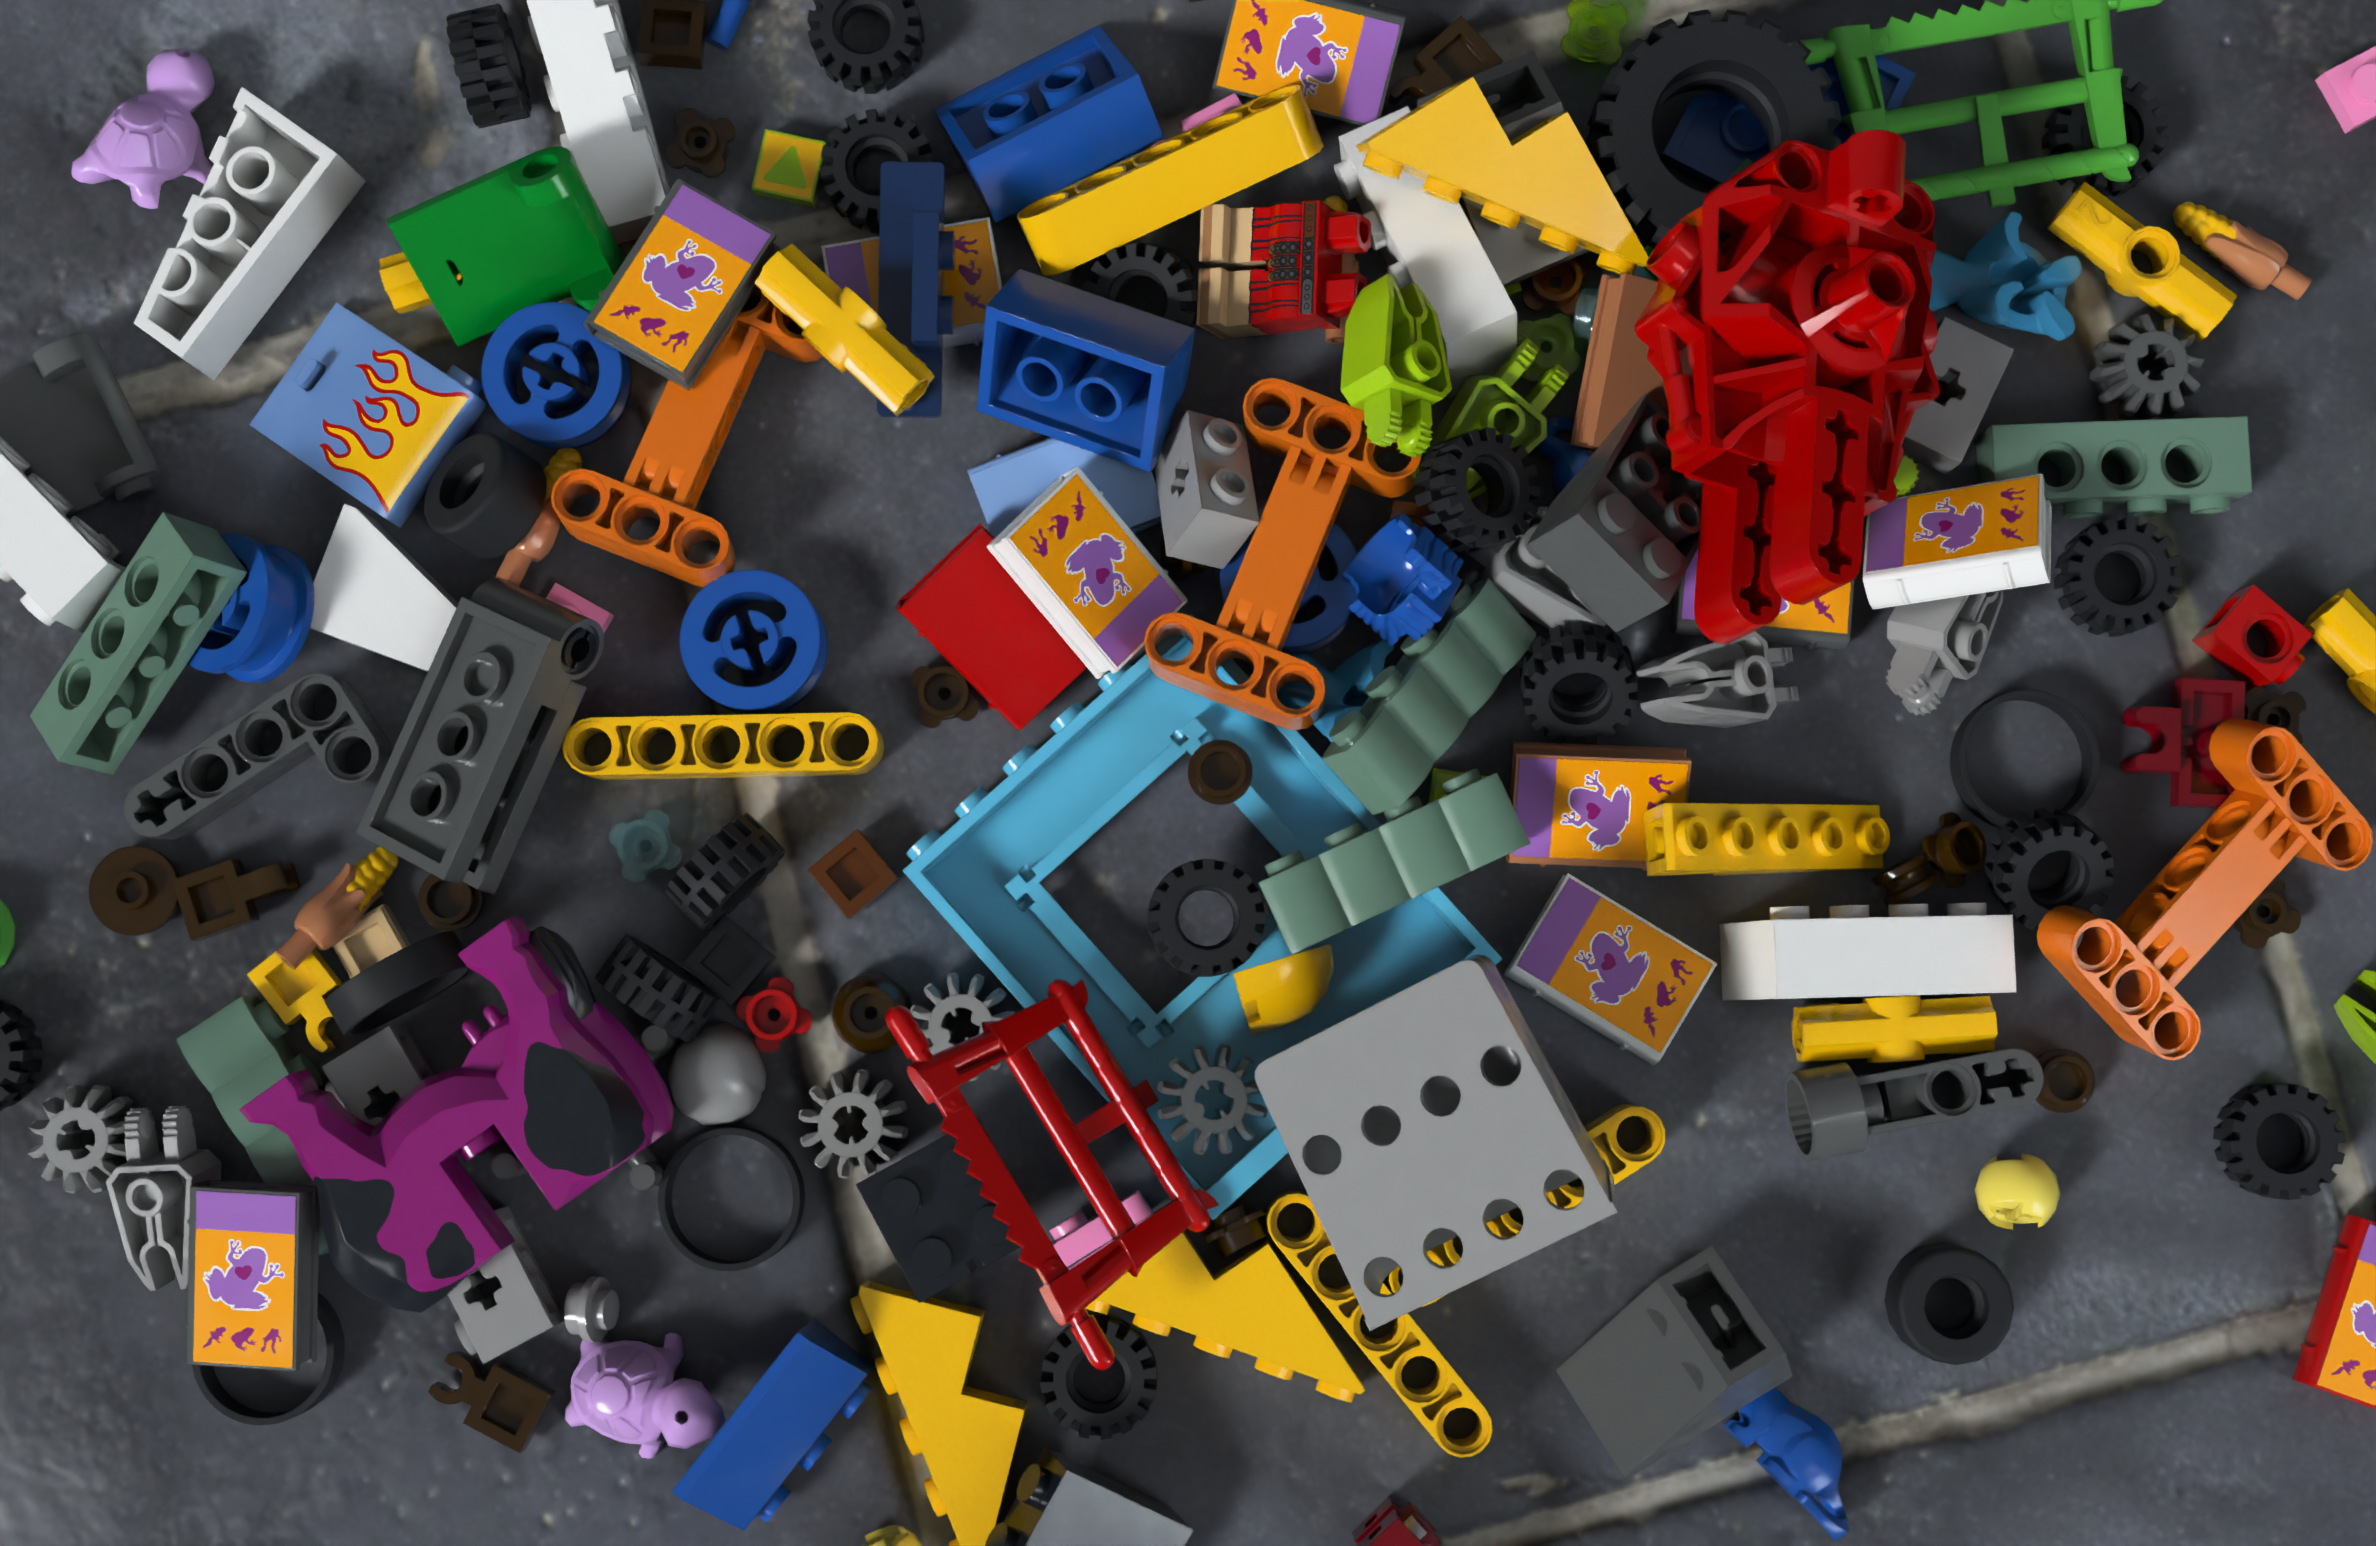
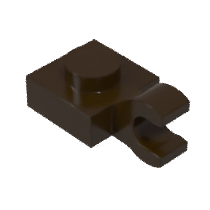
M229 859L172 880L191 941H202L258 921L260 917L255 901L285 894L301 887L293 863L282 866L281 862H277L245 874L240 859Z

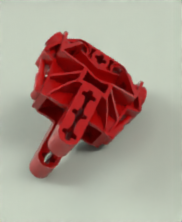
M1886 130L1858 132L1850 136L1845 143L1831 151L1798 140H1789L1781 143L1747 168L1704 196L1703 206L1687 214L1671 228L1656 245L1646 262V268L1658 277L1656 292L1635 324V333L1642 342L1649 346L1647 359L1663 378L1669 408L1670 429L1667 431L1665 438L1667 446L1671 450V468L1674 471L1683 473L1686 478L1703 483L1694 614L1700 631L1715 643H1731L1773 622L1779 615L1782 598L1792 604L1804 605L1854 580L1859 574L1862 563L1864 516L1891 503L1896 498L1897 488L1894 479L1904 455V449L1901 446L1914 412L1940 395L1939 383L1929 356L1936 346L1938 335L1936 319L1929 309L1932 290L1930 268L1936 252V243L1933 242L1934 205L1922 187L1904 179L1906 142L1894 132ZM1719 230L1731 234L1719 246ZM1815 284L1819 285L1816 295L1817 306H1815L1813 291Z

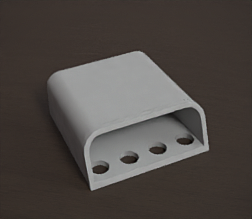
M1477 954L1470 956L1264 1060L1255 1070L1254 1078L1363 1311L1365 1322L1370 1331L1618 1213L1614 1177L1609 1167L1601 1159L1496 966L1485 955ZM1580 1178L1583 1182L1584 1197L1575 1207H1558L1547 1197V1193ZM1518 1207L1521 1209L1523 1226L1515 1236L1501 1237L1494 1234L1488 1228L1487 1222ZM1458 1236L1461 1239L1463 1245L1462 1257L1454 1265H1438L1427 1255V1251ZM1400 1266L1403 1273L1401 1288L1393 1294H1380L1383 1281L1394 1269Z

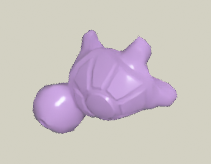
M186 48L162 50L147 65V94L138 95L121 103L112 112L84 154L72 162V177L81 183L88 184L118 179L130 187L132 201L138 206L148 209L158 208L161 185L165 181L184 175L195 178L205 184L212 166L205 156L199 126L191 113L196 111L213 94L215 81L212 67L206 57L198 50Z
M670 1332L665 1335L663 1348L641 1341L622 1340L608 1342L603 1338L600 1342H586L582 1339L580 1344L581 1359L571 1377L572 1397L565 1408V1420L571 1427L587 1425L600 1434L616 1441L641 1444L640 1456L649 1459L655 1457L665 1440L668 1446L687 1449L712 1438L724 1424L725 1416L722 1406L707 1391L701 1381L689 1378L673 1381L674 1373L685 1356L683 1338L678 1333Z

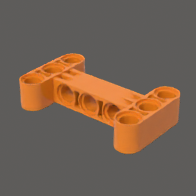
M757 286L752 294L761 298L760 302L752 310L738 314L690 391L668 380L623 482L595 471L581 468L570 470L558 478L553 485L551 493L552 506L570 535L580 541L699 587H705L710 582L734 571L736 557L727 531L720 522L712 517L694 511L765 349L804 363L817 361L823 357L803 335L794 334L788 330L793 320L783 314L762 294ZM592 494L601 498L599 506L590 515L578 517L570 514L571 505L580 496ZM650 517L660 521L658 531L649 539L635 540L629 537L630 528L639 519ZM709 540L720 545L719 553L708 563L698 564L687 559L693 545L700 541Z
M1267 378L1252 385L1245 394L1243 425L1246 437L1252 445L1285 460L1216 626L1183 613H1165L1150 623L1146 629L1144 644L1149 667L1163 681L1284 729L1296 731L1308 728L1317 722L1322 714L1325 701V684L1323 676L1316 667L1304 660L1283 653L1281 650L1350 485L1383 497L1393 498L1402 496L1415 485L1416 473H1419L1421 457L1413 458L1403 454L1409 462L1406 468L1394 473L1384 471L1378 467L1374 459L1383 451L1393 450L1400 452L1397 449L1398 444L1393 442L1391 446L1387 445L1385 448L1370 443V439L1366 438L1367 433L1365 431L1367 426L1364 423L1363 410L1291 382L1277 378ZM1277 405L1284 408L1289 417L1280 425L1268 426L1259 422L1255 414L1264 406ZM1333 427L1345 432L1349 440L1340 448L1327 449L1319 445L1314 437L1319 431ZM1180 635L1187 638L1193 647L1188 656L1182 660L1170 661L1158 654L1157 647L1160 642L1168 636ZM1229 659H1242L1250 664L1253 674L1243 684H1227L1217 675L1220 665ZM1299 682L1311 689L1314 698L1304 708L1291 709L1280 702L1277 698V693L1287 683Z
M2237 717L2227 719L2217 726L2209 744L2210 759L2235 790L2114 923L2106 918L2068 905L2053 908L2044 915L2039 923L2037 931L2038 947L2051 964L2121 1039L2160 1058L2173 1061L2184 1058L2193 1051L2200 1038V1019L2195 1010L2175 990V987L2294 856L2336 870L2348 871L2356 869L2364 863L2371 852L2373 835L2366 819L2298 740L2281 727ZM2083 933L2082 941L2078 948H2076L2077 941L2080 935ZM2121 977V982L2116 989L2117 982Z

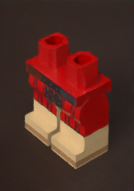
M1321 200L1302 201V204L1283 203L1271 207L1230 208L1225 204H1211L1202 208L1199 261L1210 268H1203L1198 271L1196 325L1221 339L1298 332L1315 328L1322 330L1340 329V317L1349 316L1358 294L1364 287L1368 286L1367 278L1358 272L1342 274V254L1368 252V249L1371 247L1370 220L1360 213L1335 211Z

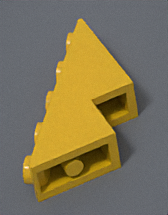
M1474 77L1459 81L1356 145L1359 153L1366 156L1363 166L1367 169L1399 180L1402 171L1425 181L1422 191L1426 194L1456 205L1461 196L1483 205L1480 216L1504 227L1516 229L1519 221L1538 228L1542 230L1538 238L1540 242L1574 254L1577 245L1599 254L1596 265L1617 275L1623 273L1633 275L1636 267H1646V262L1649 258L1568 112L1552 115L1509 141Z
M1663 803L1644 811L1647 876L1690 874L1722 876L1882 869L1883 853L1888 849L1890 843L1888 825L1880 818V805Z
M1183 1231L1144 1263L1137 1277H1133L1127 1272L1086 1307V1309L1094 1312L1108 1314L1112 1305L1135 1313L1132 1324L1162 1336H1169L1172 1327L1196 1335L1193 1346L1223 1358H1230L1233 1349L1257 1357L1254 1366L1256 1369L1281 1379L1291 1380L1294 1371L1318 1379L1315 1388L1317 1391L1342 1401L1352 1403L1355 1393L1362 1394L1365 1392L1362 1382L1267 1239L1213 1274L1187 1233Z
M867 1280L860 1286L858 1296L850 1299L852 1310L863 1334L866 1335L874 1332L883 1356L875 1359V1365L884 1389L888 1395L898 1392L907 1414V1417L899 1420L906 1444L913 1456L923 1453L932 1476L924 1480L931 1506L937 1517L945 1514L948 1515L957 1537L949 1541V1546H985L989 1534L998 1522L1028 1402L966 1386L985 1310L935 1297H930L919 1303L912 1291Z

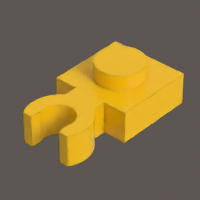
M317 949L295 970L287 966L274 952L246 974L285 1025H293L304 1017L307 1021V1039L316 1050L325 1053L331 1052L336 1048L325 1032L326 1024L330 1019L334 1018L325 1000L343 983Z

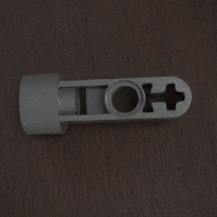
M2016 1048L1984 1051L1983 1053L1967 1054L1855 1075L1847 1063L1841 1062L1789 1072L1786 1075L1784 1084L1785 1107L1795 1145L1802 1158L1810 1162L1863 1152L1866 1149L1869 1135L2026 1106L2033 1102L2040 1094L2044 1076L2038 1060L2029 1052ZM2010 1070L2012 1082L2006 1083L2003 1087L1981 1088L1978 1077L1997 1075ZM1939 1073L1946 1075L1953 1086L1952 1099L1944 1108L1936 1103L1931 1092L1932 1082ZM1876 1082H1881L1888 1120H1884L1882 1098Z

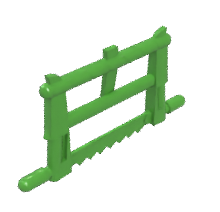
M1986 0L1980 11L1962 4L1956 15L1938 9L1933 19L1915 12L1909 23L1891 17L1886 27L1870 29V24L1839 26L1826 32V40L1823 37L1801 40V42L1812 51L1805 60L1807 65L1824 63L1828 58L1834 59L1850 114L1843 116L1842 119L1849 127L1851 136L1866 130H1886L1898 135L1977 121L1982 167L1909 179V181L1922 187L1929 195L1931 201L1987 192L1989 206L1994 208L2015 204L2014 187L2090 175L2092 173H2102L2105 178L2117 182H2128L2132 179L2128 168L2137 163L2139 151L2135 145L2127 143L2121 89V77L2124 69L2114 68L2110 10L2122 12L2151 7L2162 3L2164 0H2028L2027 3L2021 0H2007L2004 6ZM2064 23L2069 25L2078 78L1885 110L1875 57L1877 55ZM2084 103L2093 148L2009 162L2001 117Z

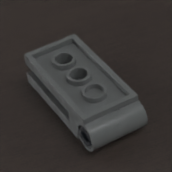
M493 578L484 582L474 592L470 600L461 597L356 834L444 881L459 885L463 881L478 890L495 894L587 687L573 680H579L587 676L595 668L602 655L604 633L599 623L502 578Z

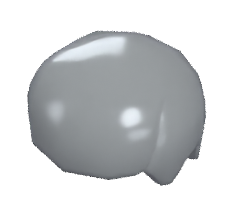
M726 1022L704 1024L691 1042L680 1040L668 1067V1085L675 1104L683 1114L705 1126L733 1125L753 1112L761 1100L762 1092L766 1086V1069L759 1050L755 1045V1039L749 1033Z

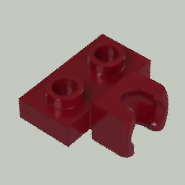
M2179 678L2173 680V708L2137 706L2126 709L2121 716L2122 723L2127 727L2140 728L2147 732L2151 739V747L2148 753L2123 759L2120 762L2122 772L2126 774L2159 776L2170 774V807L2218 809L2235 789L2214 766L2210 759L2209 744L2215 729L2225 720L2235 717L2245 719L2246 681Z

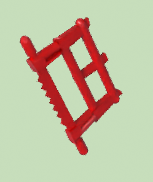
M1063 979L1052 981L1047 990L1048 998L1000 1021L982 1022V1033L934 1055L930 1052L928 1047L931 1045L910 1010L902 1005L892 1006L888 1009L885 1020L906 1058H911L913 1064L907 1067L908 1076L926 1103L930 1105L934 1102L942 1113L944 1119L940 1130L957 1139L953 1152L970 1160L966 1173L983 1182L979 1195L996 1204L992 1217L1009 1226L1005 1239L1022 1247L1019 1261L1037 1271L1044 1284L1038 1289L1055 1321L1061 1326H1065L1070 1322L1072 1334L1094 1368L1099 1370L1110 1368L1115 1361L1114 1349L1093 1314L1089 1316L1085 1308L1127 1272L1133 1277H1137L1144 1263L1187 1228L1193 1232L1205 1231L1210 1225L1211 1219L1208 1210L1219 1205L1208 1192L1194 1189L1151 1116H1149L1146 1109L1159 1101L1147 1080L1132 1087L1085 1009V1006L1088 1004V993L1082 979L1074 986H1071L1068 981ZM1063 1023L1110 1099L1109 1103L1077 1124H1074L1027 1046ZM1002 1060L1006 1061L1050 1134L1054 1144L1067 1162L1113 1239L1069 1269L1063 1263L959 1086ZM1123 1123L1171 1202L1136 1225L1087 1144Z

